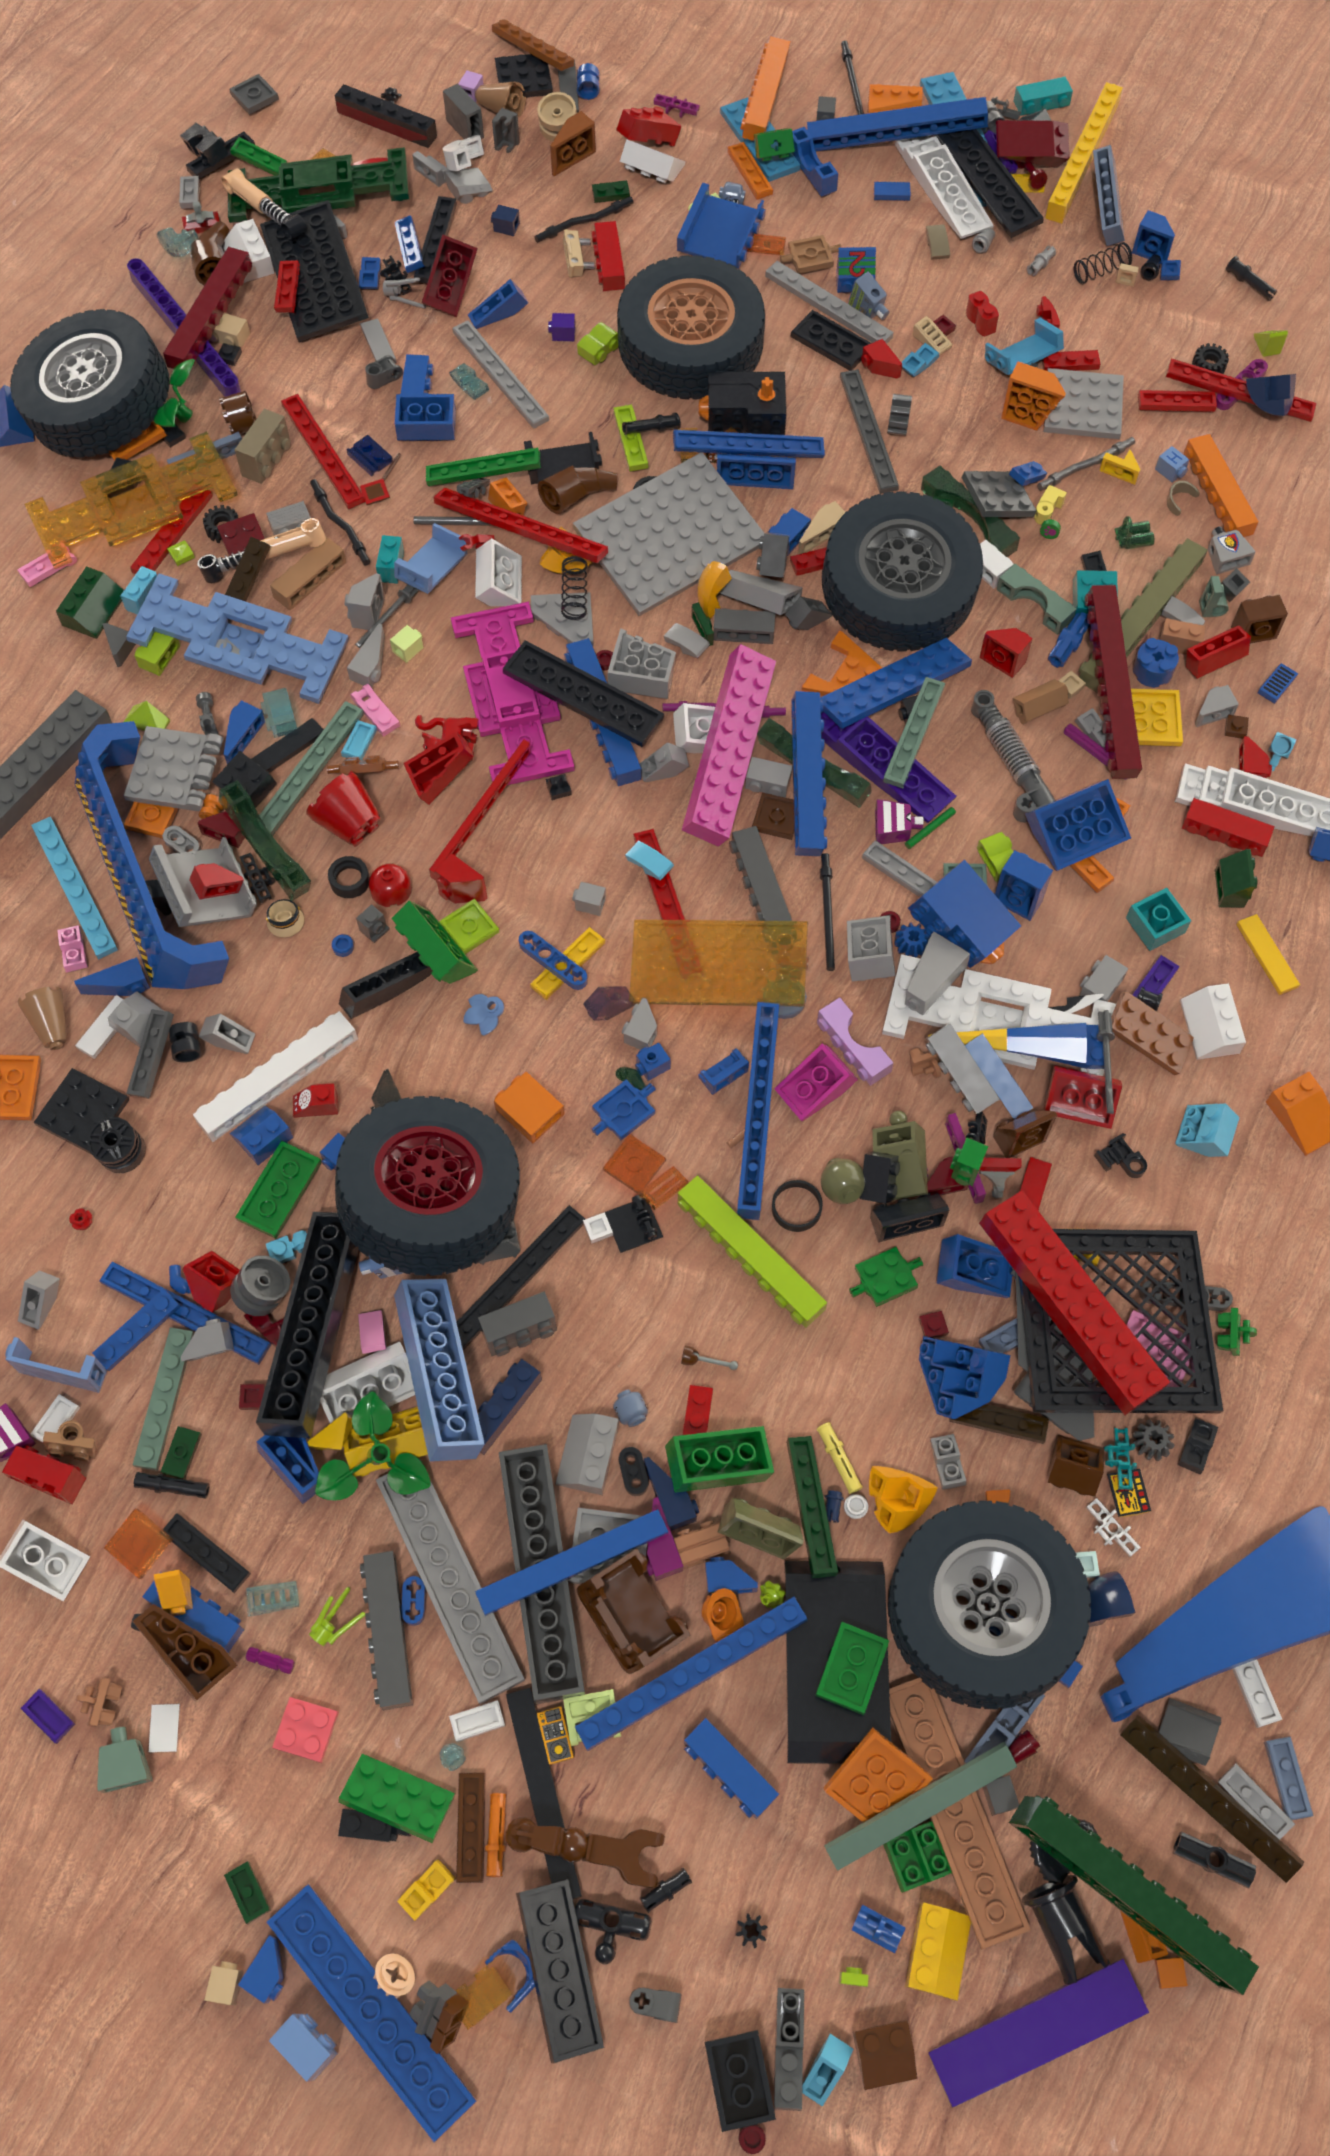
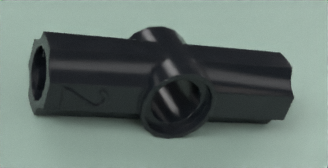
M1184 1832L1179 1833L1173 1847V1854L1202 1867L1207 1872L1216 1873L1241 1886L1250 1888L1256 1874L1255 1865L1227 1853L1221 1847H1214ZM1212 1852L1219 1857L1220 1863L1218 1867H1214L1210 1863L1209 1856Z

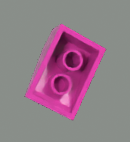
M822 1043L774 1089L803 1122L841 1096L858 1079L830 1047Z

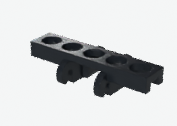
M391 255L389 259H383L386 268L381 270L380 275L385 277V280H403L407 278L408 273L403 271L402 274L399 270L401 267L399 260L396 264ZM409 284L401 285V293L403 295L412 291Z
M251 852L240 856L246 870L243 876L246 879L249 876L253 885L250 888L251 893L254 894L256 892L261 903L266 899L271 900V895L267 889V886L275 882V878L270 877L269 874L271 869L269 867L258 869ZM249 857L251 862L245 863V858ZM254 866L255 869L249 871L248 868ZM256 876L259 877L257 880H253V879H252V878H254V877H256ZM265 891L267 895L261 897L260 892Z
M983 1111L976 1114L975 1121L968 1122L970 1133L966 1135V1138H972L974 1141L985 1144L988 1120Z

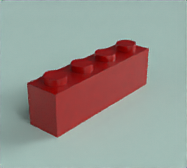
M616 221L594 223V231H591L592 243H596V245H593L594 256H598V258H595L596 270H600L598 272V283L602 284L603 291L623 290L625 288V274Z
M1193 798L1181 829L1187 830L1192 834L1207 837L1211 841L1221 842L1231 848L1240 850L1251 849V855L1263 857L1275 826Z

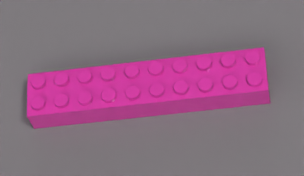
M742 644L729 655L682 826V831L718 847L728 840L731 834L776 664L775 660Z

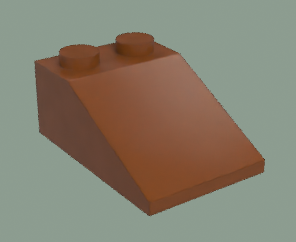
M582 111L566 120L550 145L553 176L560 174L596 152L595 122Z

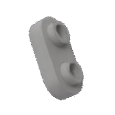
M178 826L166 828L162 835L165 844L176 853L187 852L189 849H193L192 851L201 850L198 841Z

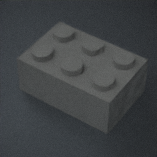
M545 1291L478 1317L491 1357L495 1355L503 1356L509 1353L510 1349L517 1346L519 1348L526 1347L532 1343V1340L548 1338L557 1331L555 1315Z

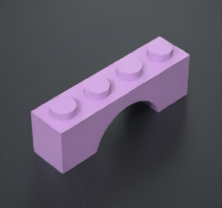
M838 998L819 1010L817 1024L823 1032L826 1031L832 1044L836 1048L841 1049L845 1060L850 1065H854L861 1080L866 1081L871 1086L891 1073L893 1062L880 1046L874 1048L863 1047L851 1038L848 1028L852 1022L853 1013L842 999Z

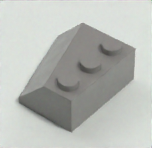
M620 628L608 669V684L623 692L668 699L672 685L676 652L656 643L649 644L643 641L642 637L628 635L626 630Z

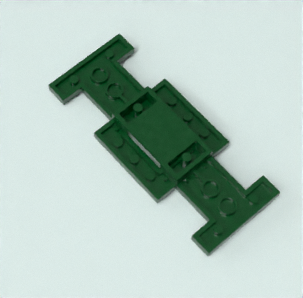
M405 147L388 149V161L353 165L352 154L281 163L279 175L247 179L245 168L240 169L249 182L271 197L275 205L282 204V209L286 213H292L329 200L332 210L355 207V195L390 190L391 202L409 199ZM329 185H334L335 191L299 195V189L303 188L309 189L311 187H326ZM228 193L229 223L247 221V209L253 207L235 193Z

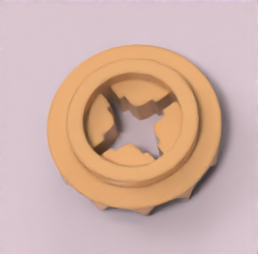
M387 1954L374 1967L375 1975L373 1979H376L378 1982L377 1989L382 1988L386 1992V1996L393 1995L397 1999L402 1995H406L412 1989L415 1982V1973L409 1961L398 1954ZM396 1969L397 1980L392 1983L390 1974Z

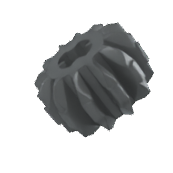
M1147 1420L1145 1425L1140 1423L1137 1426L1138 1431L1133 1433V1437L1137 1439L1133 1444H1135V1447L1141 1448L1138 1451V1455L1146 1453V1460H1151L1154 1456L1156 1461H1160L1162 1456L1168 1457L1170 1454L1169 1449L1174 1448V1443L1170 1441L1174 1438V1434H1167L1169 1426L1166 1425L1162 1428L1160 1420H1157L1155 1424L1151 1420ZM1152 1437L1153 1440H1157L1158 1442L1155 1444V1441H1150L1149 1438Z

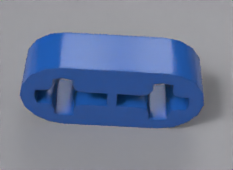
M412 1576L403 1583L401 1614L408 1625L416 1626L422 1623L425 1617L426 1588L421 1578ZM413 1582H416L418 1587H421L420 1590L416 1591V1599H412V1592L408 1590V1587H412ZM412 1603H415L417 1612H420V1615L415 1616V1620H411L410 1616L407 1615V1612L412 1610Z

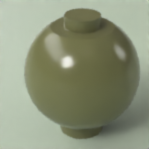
M834 1158L828 1162L821 1175V1188L829 1200L837 1204H850L857 1201L863 1193L865 1179L863 1169L858 1163L841 1158Z

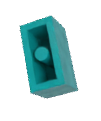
M382 535L376 572L380 574L383 583L398 584L399 579L394 577V562L398 558L403 560L404 557L402 537Z

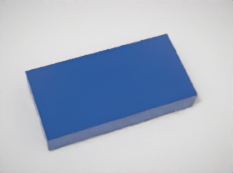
M874 182V200L910 201V182Z

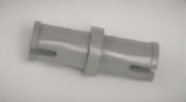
M1048 245L1042 253H1038L1035 256L1034 261L1027 267L1029 275L1035 276L1041 268H1045L1048 265L1049 260L1056 254L1053 246L1050 248V245Z

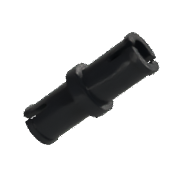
M684 1868L666 1881L661 1880L658 1882L659 1886L639 1898L648 1913L667 1899L668 1901L672 1900L674 1894L692 1883Z

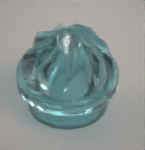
M455 1743L445 1745L439 1753L442 1766L448 1768L449 1771L458 1769L466 1760L463 1748Z

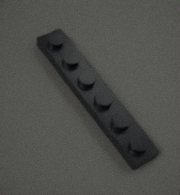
M438 196L421 251L424 267L416 269L414 278H420V281H418L420 283L428 282L442 235H448L457 205L456 198Z

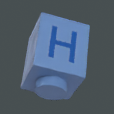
M1171 446L1159 456L1155 470L1173 483L1176 479L1182 478L1187 473L1189 459Z

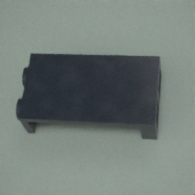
M588 432L589 443L540 450L541 468L528 470L530 483L538 484L540 481L572 465L576 468L587 467L599 470V466H602L601 454H597V451H599L598 440L593 438L592 432ZM531 440L524 441V450L533 448Z

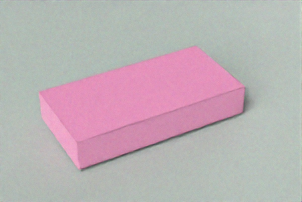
M382 1310L358 1314L362 1353L386 1350Z

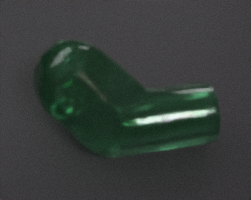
M620 1067L616 1070L615 1075L619 1080L625 1081L627 1079L629 1083H632L640 1091L646 1087L636 1069Z

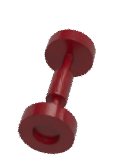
M1015 161L1018 168H1026L1029 172V184L1032 188L1040 189L1046 184L1048 176L1044 170H1036L1031 162Z

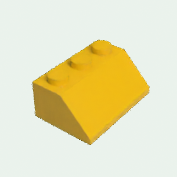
M920 1903L905 1987L958 2001L971 1925L968 1915L928 1903Z

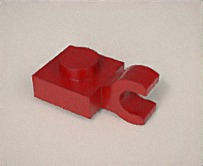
M463 534L459 537V540H464L466 545L460 547L462 551H467L470 548L478 549L490 539L495 540L494 535L477 534L471 536Z

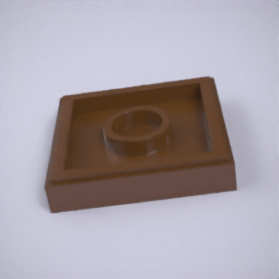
M762 792L752 827L756 826L759 833L792 840L795 832L794 799Z

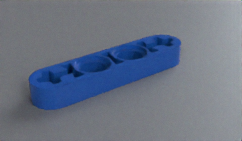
M524 931L520 934L519 946L523 952L572 989L581 990L586 987L588 978L584 969L535 932ZM532 939L533 945L531 943L525 944V940L529 941ZM542 950H548L551 952V955L548 958H541L539 953ZM559 962L567 964V968L562 971L557 970L555 966ZM574 976L577 978L581 976L582 981L577 980L574 982Z

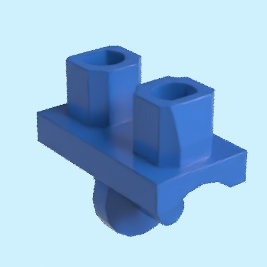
M862 1905L851 1931L895 1954L906 1928Z

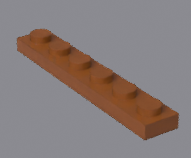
M503 19L498 23L492 24L493 33L560 71L574 66V58L568 56L567 53L559 51L554 46L545 43L542 39H538L531 33L522 30L519 26L511 24L508 20Z

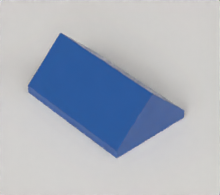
M3 385L0 389V447L35 441L33 432L14 405L10 387Z

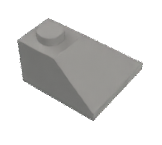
M135 992L122 1000L108 1017L109 1026L140 1047L151 1009L164 1010L140 993Z

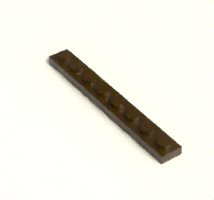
M1138 1714L1122 1731L1120 1736L1285 1883L1301 1869L1304 1861Z

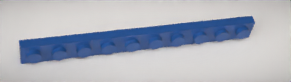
M796 1598L789 1599L575 1726L586 1750L593 1749L808 1621Z

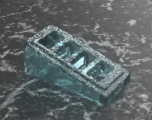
M296 1581L246 1588L245 1596L248 1617L299 1607ZM289 1589L290 1601L288 1602L285 1599L284 1590ZM279 1591L280 1603H276L274 1592ZM269 1593L270 1604L265 1605L264 1594ZM259 1595L260 1606H255L254 1596Z

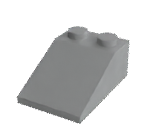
M890 915L847 921L848 964L851 980L864 981L895 976Z

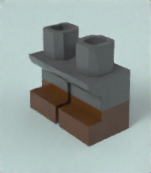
M429 1980L420 1986L417 1996L422 2000L413 2006L410 2016L418 2023L415 2033L419 2035L426 2034L432 2040L430 2048L438 2054L455 2042L469 2002L446 1983L438 1988Z

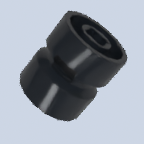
M180 1022L172 1025L169 1030V1038L172 1044L173 1060L186 1063L199 1059L202 1053L200 1042L198 1041L197 1025L192 1022Z

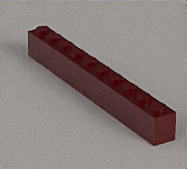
M1092 585L1088 594L1085 595V605L1089 609L1087 621L1088 624H1091L1090 641L1094 645L1092 657L1093 660H1096L1095 677L1099 681L1097 693L1101 697L1100 714L1104 717L1103 733L1106 734L1107 738L1105 750L1109 752L1108 770L1111 771L1112 779L1137 778L1142 770V762L1116 585Z

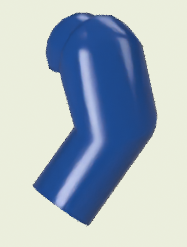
M169 1266L171 1288L180 1294H190L191 1291L187 1280L181 1277V1266Z

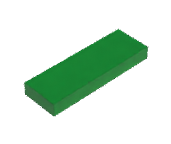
M240 137L237 138L230 150L231 155L274 176L279 175L281 163H287V160Z

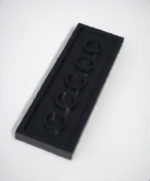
M568 1879L516 1893L551 2063H557L604 2048Z

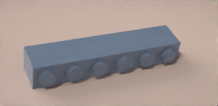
M1111 145L1093 150L1102 232L1107 246L1125 241L1116 163Z

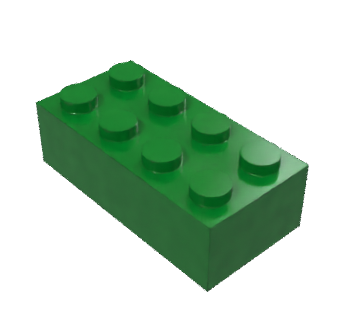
M764 1426L673 1436L665 1445L675 1493L765 1482L774 1473Z

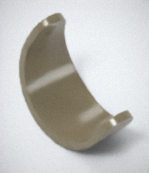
M1187 481L1175 482L1171 486L1167 498L1168 509L1177 516L1181 514V509L1173 500L1172 496L1174 494L1182 492L1188 493L1193 497L1200 495L1199 490Z

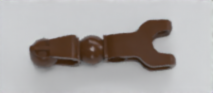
M519 1817L513 1820L507 1827L506 1841L509 1847L516 1852L522 1853L533 1849L550 1856L560 1855L568 1862L582 1860L583 1862L613 1867L629 1885L648 1888L657 1887L658 1877L642 1869L639 1864V1855L645 1847L662 1846L665 1836L661 1833L639 1829L629 1833L624 1839H618L591 1833L586 1834L577 1827H570L564 1830V1828L558 1826H536L532 1820L526 1817Z

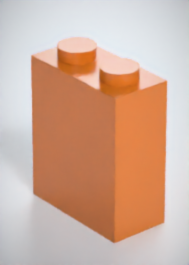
M527 1072L521 1076H516L511 1085L506 1090H501L494 1100L495 1110L532 1144L565 1115L564 1105Z

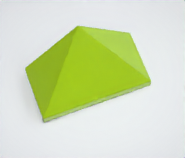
M148 701L134 705L124 722L134 721L137 729L145 731L146 726L166 729L170 723V719Z

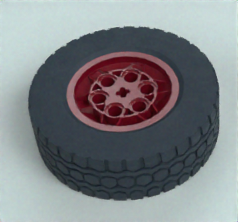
M416 1096L413 1099L409 1097L398 1099V1102L386 1103L384 1107L380 1106L372 1110L370 1115L366 1114L360 1119L359 1123L353 1126L344 1139L336 1163L335 1201L337 1214L346 1235L349 1236L351 1242L364 1255L370 1256V1259L380 1265L382 1263L384 1267L394 1271L397 1269L401 1273H415L414 1275L426 1276V1274H430V1276L442 1275L445 1272L446 1274L454 1273L458 1269H466L471 1267L473 1263L477 1264L485 1259V1256H489L507 1235L517 1206L520 1184L519 1162L514 1146L507 1134H504V1130L498 1124H495L492 1118L487 1114L483 1115V1112L477 1108H471L470 1105L460 1101L455 1102V1100L449 1098L440 1099V1097L429 1096V1098Z

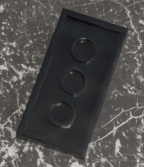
M811 310L791 331L790 335L791 338L849 371H852L861 362L863 347L871 344V342L814 310Z

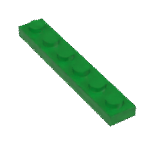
M537 447L426 466V483L428 486L538 469L541 468L540 450Z

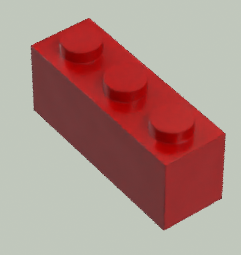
M1238 625L1187 649L1185 667L1198 679L1249 655L1251 636Z

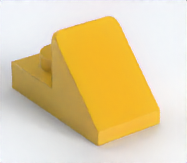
M1129 449L1124 459L1105 453L1099 471L1135 485L1140 473V467L1132 451Z

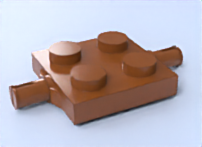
M380 755L367 756L365 760H359V757H347L339 765H327L328 774H348L350 771L366 773L399 769L398 760L386 761L385 758L380 759Z

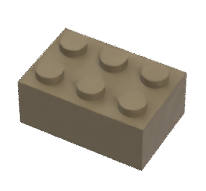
M263 409L237 445L235 453L243 477L262 484L270 476L274 466L279 463L283 453L289 449L291 440L284 416Z

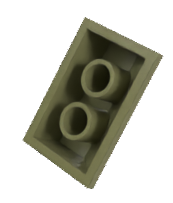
M733 1498L724 1506L718 1528V1533L783 1560L803 1545L804 1539L800 1525L792 1523V1520L789 1518L778 1517L771 1514L765 1508L751 1506L743 1499Z

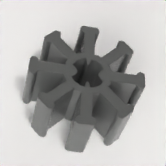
M893 394L888 434L906 436L912 396Z

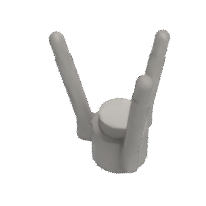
M419 277L403 280H385L383 282V293L385 296H390V300L400 301L423 309L426 308L423 304L397 296L401 293V285L420 281Z

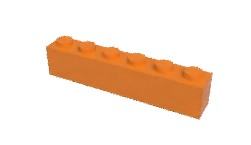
M1207 434L1189 439L1184 455L1189 459L1193 473L1197 475L1202 489L1207 493L1208 500L1213 504L1217 517L1221 519L1225 531L1238 530L1243 537L1254 535L1259 521L1211 435Z

